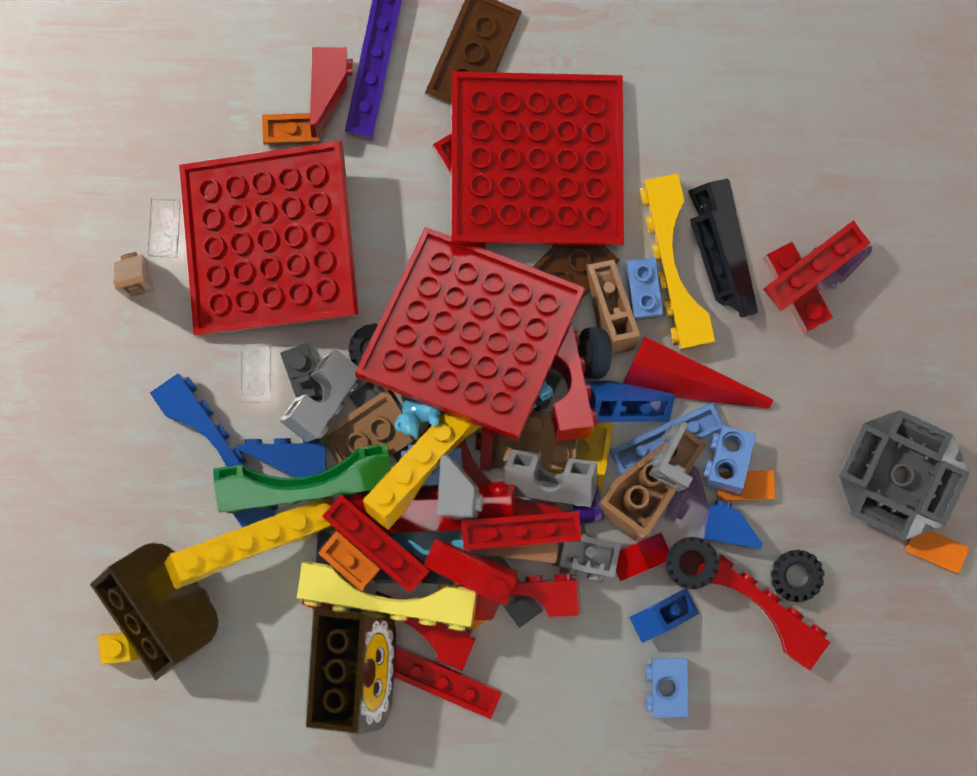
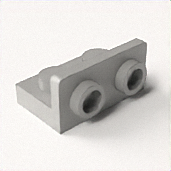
M581 535V541L561 542L558 559L552 565L560 567L559 573L577 576V571L588 573L587 579L604 582L605 576L611 578L615 576L621 544Z

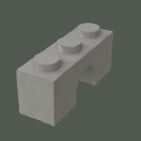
M337 349L325 354L310 376L322 388L323 396L321 401L316 402L306 394L295 398L280 422L305 442L316 438L321 439L329 429L327 423L332 416L335 417L344 407L345 403L342 400L346 394H351L358 386L360 381L355 377V371L358 366Z
M512 449L505 466V483L515 484L517 497L591 507L597 490V462L569 458L564 473L552 474L542 467L540 453Z

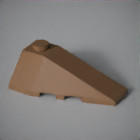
M685 429L669 464L675 463L680 465L688 474L707 444ZM665 442L613 480L598 503L612 525L634 541L647 537L676 490L649 475L653 467L650 465L654 454L658 450H662Z

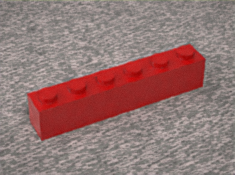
M504 482L477 485L479 494H483V509L481 512H478V518L437 515L439 485L421 488L408 509L389 529H386L366 512L363 499L371 490L358 492L353 496H344L385 533L462 530L461 520L518 516L515 484H506Z

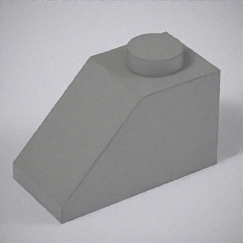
M441 455L437 515L478 518V512H481L483 509V494H479L477 485L452 457Z

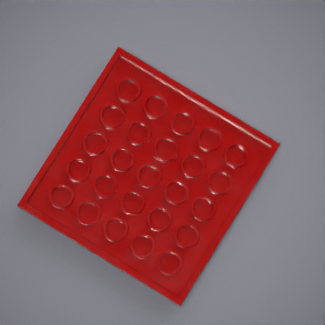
M452 71L451 243L623 246V75Z
M334 141L179 165L194 335L201 336L359 315L343 142Z
M425 227L355 371V377L518 441L584 296L585 287L470 243H451V236Z

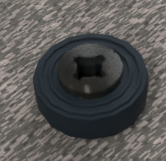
M588 327L579 335L580 346L577 347L579 356H583L585 360L586 370L583 376L590 379H600L606 376L610 369L612 361L611 341L604 329Z

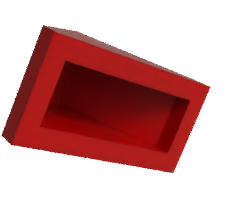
M662 532L620 550L615 571L620 582L666 562L669 548Z

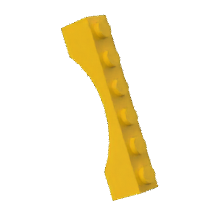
M679 174L644 180L643 188L639 189L642 205L648 206L650 216L645 217L648 233L654 234L656 244L651 245L652 253L656 261H660L662 272H658L659 285L661 289L666 288L668 300H664L666 316H672L674 328H670L672 344H678L679 351L713 344L715 338L710 315L687 292L679 278L674 263L672 248L673 230L677 215L684 203Z
M444 412L439 418V424L437 426L432 425L363 499L366 512L386 529H389L408 509L418 491L438 467L441 455L447 456L466 437L482 426Z
M329 496L325 500H315L170 554L164 564L175 590L203 580L227 567L261 553L315 538L319 532L328 533L335 530L333 526L322 518V515L334 503L332 497Z

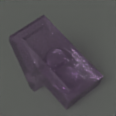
M692 466L687 474L693 478L689 487L676 492L662 516L670 522H674L676 518L682 520L690 506L685 503L687 499L705 509H709L699 469Z

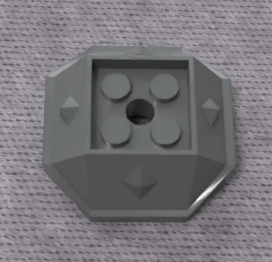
M899 410L861 425L840 470L838 479L851 516L902 540H906L946 526L970 472L953 434ZM898 467H902L907 471L908 478L905 483L897 482L894 477V472Z

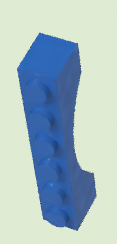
M177 373L150 392L166 417L183 422L204 435L217 449L226 467L243 465L242 463L246 461L245 457L238 447L234 449L230 447L226 441L230 437L221 423L215 425L210 418L214 413L204 399L199 402L194 394L198 389L189 376L183 378L182 375ZM274 504L265 509L247 508L232 514L241 527H245L277 515L275 511L279 507L277 504Z

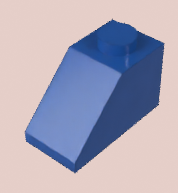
M715 500V505H707L702 539L762 549V542L738 509H732V503Z
M683 589L646 607L629 618L643 643L668 632L698 615L699 612L688 590Z

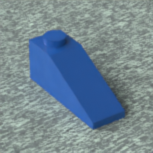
M585 381V383L588 382L590 384L591 400H589L590 409H595L597 422H670L675 400L673 393L614 381Z

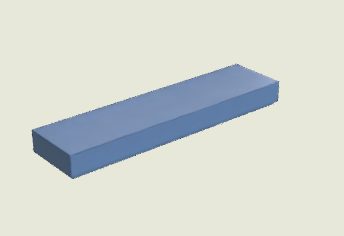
M714 402L610 449L609 453L619 474H623L665 442L663 436L670 425L674 426L684 421L688 424L686 429L700 440L720 431L724 424Z

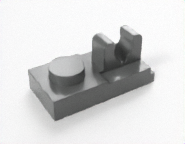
M306 343L280 352L295 397L298 398L306 394L314 401L321 400L323 396L322 388L317 381L310 377L316 366L308 344Z

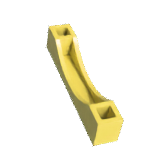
M310 561L302 563L297 598L304 599V604L321 606V602L333 604L332 609L350 610V607H354L366 612L390 613L391 619L407 621L408 617L419 618L420 624L436 626L437 621L448 623V628L462 631L465 630L466 626L471 627L473 625L478 596L477 593L466 587L448 585L438 592L423 597L411 599L386 598L366 590L360 591L332 565Z

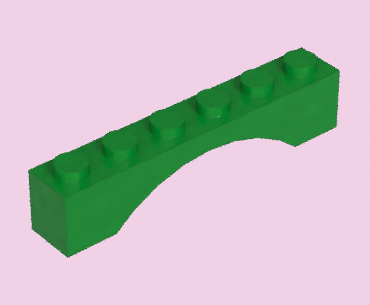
M387 443L358 447L349 457L336 466L305 477L284 478L269 476L256 472L244 465L213 469V480L219 513H237L247 508L265 509L271 505L281 503L293 505L301 500L313 499L319 501L335 495L353 496L358 492L372 491L391 470Z

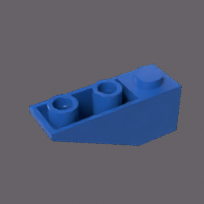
M290 438L273 439L274 444H262V439H245V445H238L240 451L292 477H305L327 470L326 444L320 443V439L317 438L309 442H305L302 439V443L291 444Z

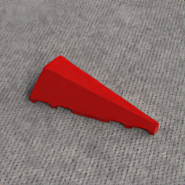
M646 336L643 338L623 380L624 384L673 393L675 398L764 409H769L774 400Z

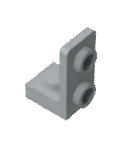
M684 421L674 426H669L663 436V440L666 442L662 450H658L650 462V465L653 467L649 475L677 492L687 489L693 479L686 474V470L675 463L669 464L688 426Z

